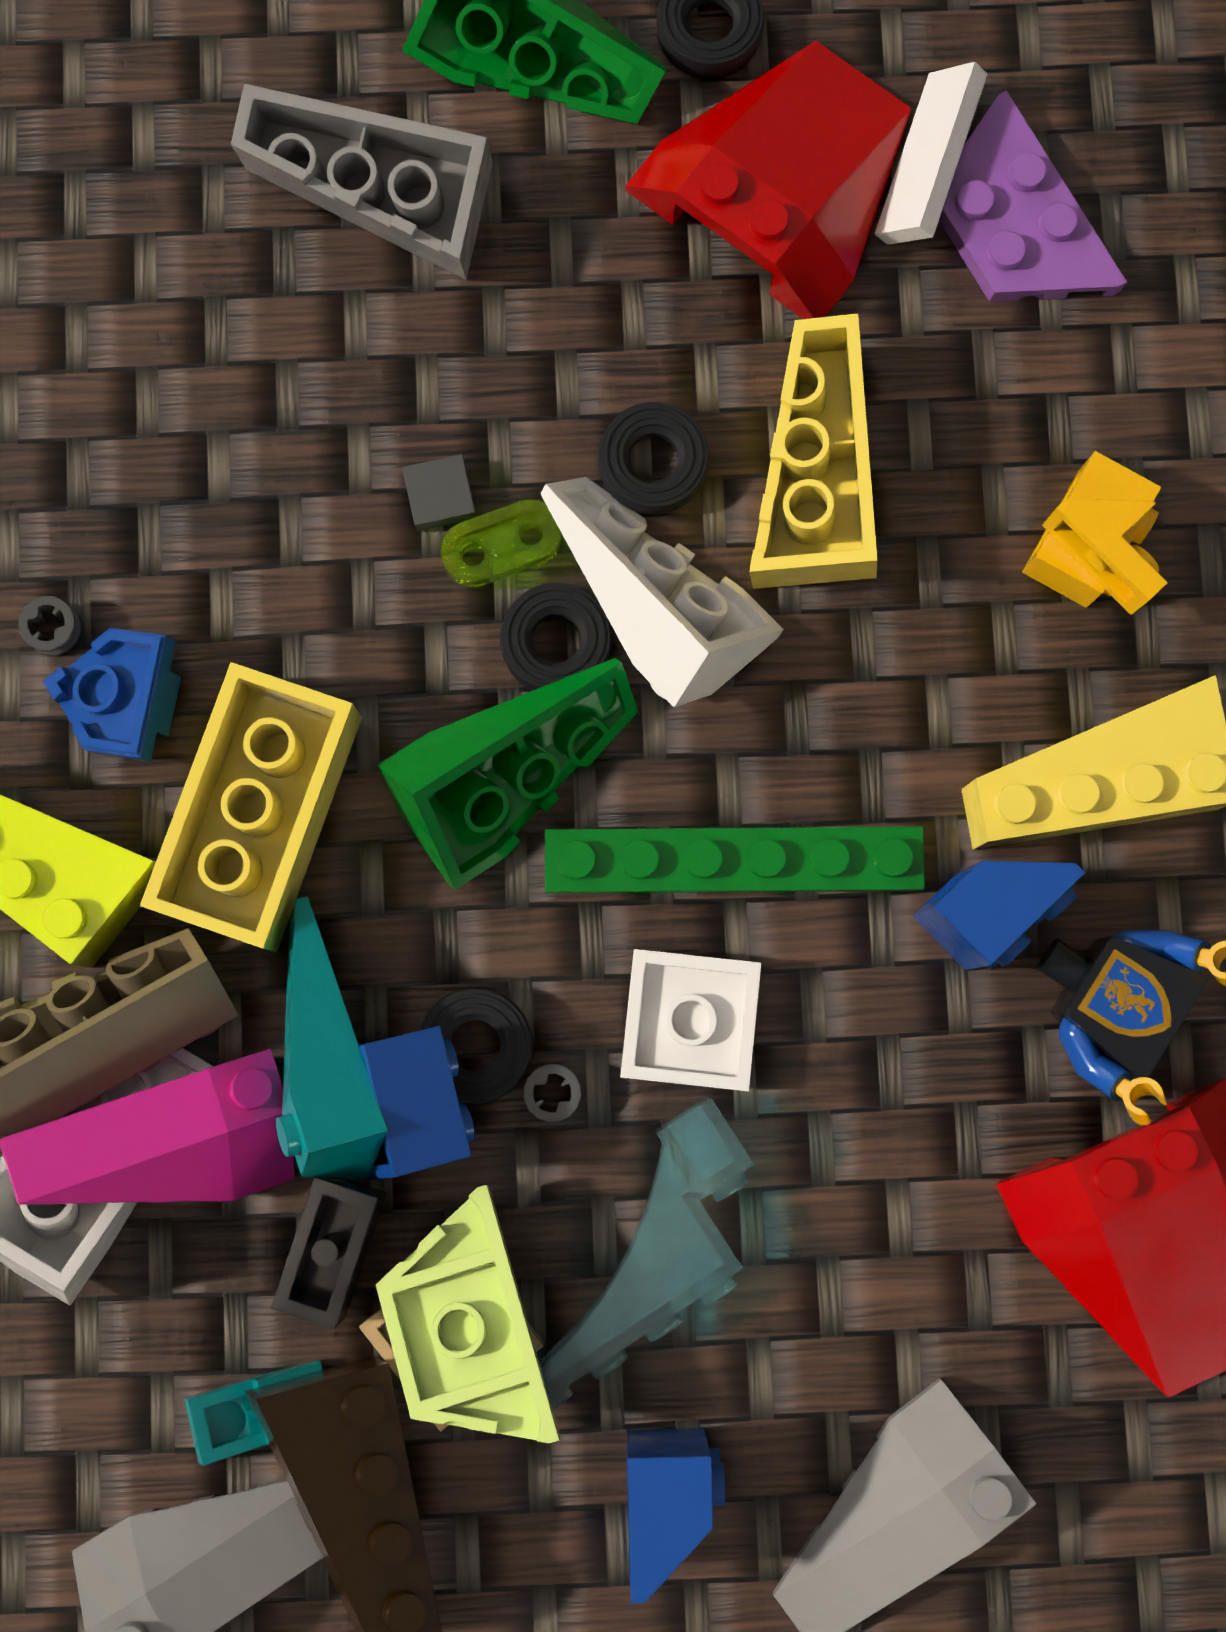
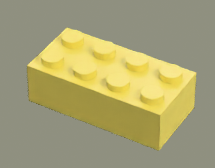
M231 662L140 906L277 953L295 899L298 896L362 720L361 714L353 703Z

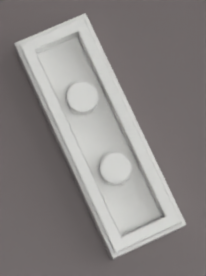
M976 62L931 72L928 75L875 231V235L887 245L933 238L988 74Z

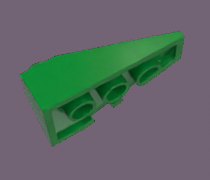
M424 0L402 49V52L454 83L475 87L476 84L508 90L511 96L529 99L530 96L565 103L568 109L633 124L639 122L667 70L666 66L580 0Z
M613 658L433 730L377 764L399 814L448 885L456 890L507 857L521 841L515 836L539 808L546 813L560 798L555 793L560 785L578 766H589L638 713V709L623 664L618 659Z

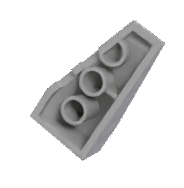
M940 1378L887 1418L876 1435L877 1441L857 1471L853 1470L842 1486L843 1492L822 1524L815 1527L773 1591L774 1597L799 1632H845L984 1546L1036 1505L1033 1498L996 1448Z

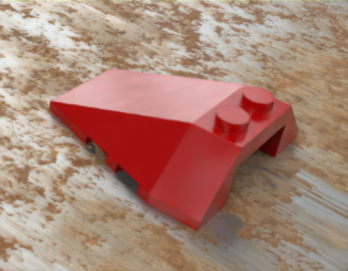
M814 41L661 140L626 184L625 191L672 225L684 211L773 274L769 295L800 318L827 317L854 281L912 108L821 43Z
M1220 1078L1167 1103L1168 1112L1151 1119V1123L1148 1125H1138L1065 1160L1050 1157L994 1183L1022 1243L1065 1286L1068 1293L1105 1329L1108 1336L1167 1398L1226 1371V1078Z

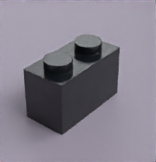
M314 1178L271 1306L272 1309L333 1329L346 1318L387 1192L352 1180Z

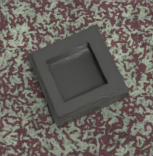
M462 454L402 467L416 531L476 518Z

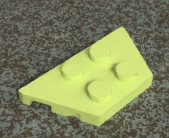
M488 1185L477 1187L458 1210L441 1226L437 1225L418 1244V1248L403 1262H399L376 1284L410 1418L442 1425L459 1426L487 1433L532 1439L544 1443L556 1442L561 1440L538 1356L491 1191Z

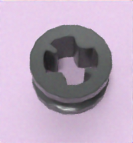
M40 596L32 599L24 606L19 615L18 628L24 641L36 651L46 656L59 657L71 652L78 645L82 637L83 625L80 616L66 602L54 596ZM53 613V615L61 621H65L64 626L55 629L54 639L49 641V638L37 631V627L47 624V614Z
M548 1064L534 1070L527 1078L524 1087V1101L528 1110L535 1117L546 1122H559L570 1117L577 1109L581 1099V1084L577 1076L569 1068L559 1064ZM549 1074L562 1076L565 1080L561 1086L564 1087L569 1084L571 1087L570 1101H560L557 1111L543 1109L541 1105L545 1100L536 1101L534 1090L536 1085L546 1084Z

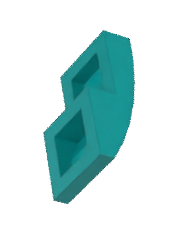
M320 1360L258 1375L185 1397L184 1402L198 1463L205 1466L267 1444L269 1445L267 1436L244 1391L322 1370Z

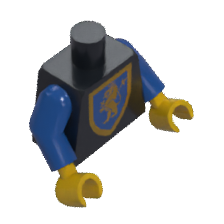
M1123 930L1116 934L1115 937L1108 936L1096 939L1086 955H1083L1057 938L1047 948L1037 965L1038 971L1064 987L1063 992L1052 1008L1051 1014L1060 1023L1058 1037L1075 1073L1114 1101L1123 1099L1129 1116L1139 1125L1151 1123L1148 1114L1142 1109L1135 1107V1103L1139 1098L1146 1095L1153 1096L1160 1103L1167 1105L1162 1087L1155 1080L1149 1078L1209 980L1200 972L1208 968L1218 982L1226 986V972L1220 971V964L1226 958V941L1218 942L1211 947L1207 941L1168 930Z

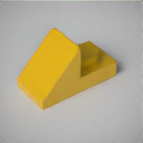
M1066 498L1042 524L1130 615L1146 604L1168 583L1159 574V566L1155 559L1145 549L1138 545H1130L1122 537L1156 504L1155 501Z

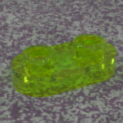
M533 499L522 500L453 526L443 538L441 558L446 572L455 582L467 587H480L548 562L556 555L561 546L562 533L546 503ZM528 528H536L541 531L543 537L537 544L527 545L520 540V535ZM470 549H479L484 552L485 558L479 565L469 566L462 561L465 552Z

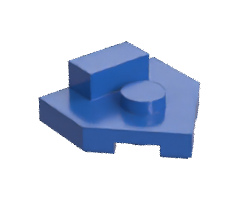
M109 628L91 642L92 648L67 668L60 666L42 680L52 699L60 704L73 725L72 731L84 750L98 755L151 762L156 735L169 737L181 676L170 671L176 640L162 634Z

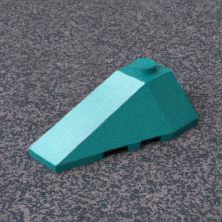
M308 896L295 899L288 930L282 1116L276 1118V1130L285 1157L295 1155L301 1177L358 1181L368 1177L388 1130L377 1103Z

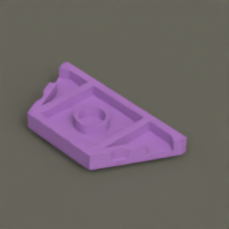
M1007 90L997 96L963 146L939 222L989 302L1019 301L1025 296H1035L1041 300L1065 299L1069 292L1101 291L1102 297L1114 296L1120 293L1127 283L1126 279Z

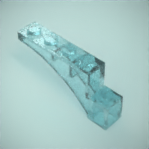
M705 1097L655 1130L662 1142L659 1160L647 1205L629 1248L604 1290L580 1321L539 1360L553 1410L572 1396L573 1392L569 1387L570 1384L590 1371L595 1379L608 1374L628 1358L624 1348L644 1335L647 1336L650 1342L660 1339L683 1321L678 1312L699 1298L705 1306L726 1295L737 1285L733 1275L741 1271L743 1267L700 1200L709 1194L712 1195L716 1202L730 1196L748 1182L743 1172L755 1164L711 1097Z

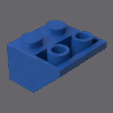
M980 861L956 873L913 917L964 970L984 966L990 970L998 963L1004 967L1016 958L1031 942V939L1024 932L1032 924L1035 926L1044 918L1048 921L1053 920L1076 899L1078 894L1071 886L1085 872L1076 863Z

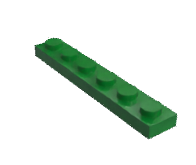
M923 827L545 829V894L921 892L925 890Z

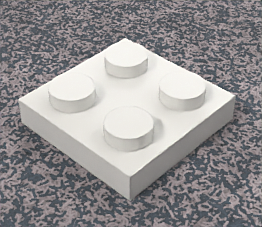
M634 949L620 1078L749 1091L761 963Z

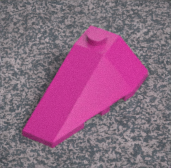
M271 1048L0 1139V1148L17 1205L124 1202L169 1203L189 1201L232 1202L295 1179L293 1156L285 1157L276 1130V1118L282 1116L283 1085Z

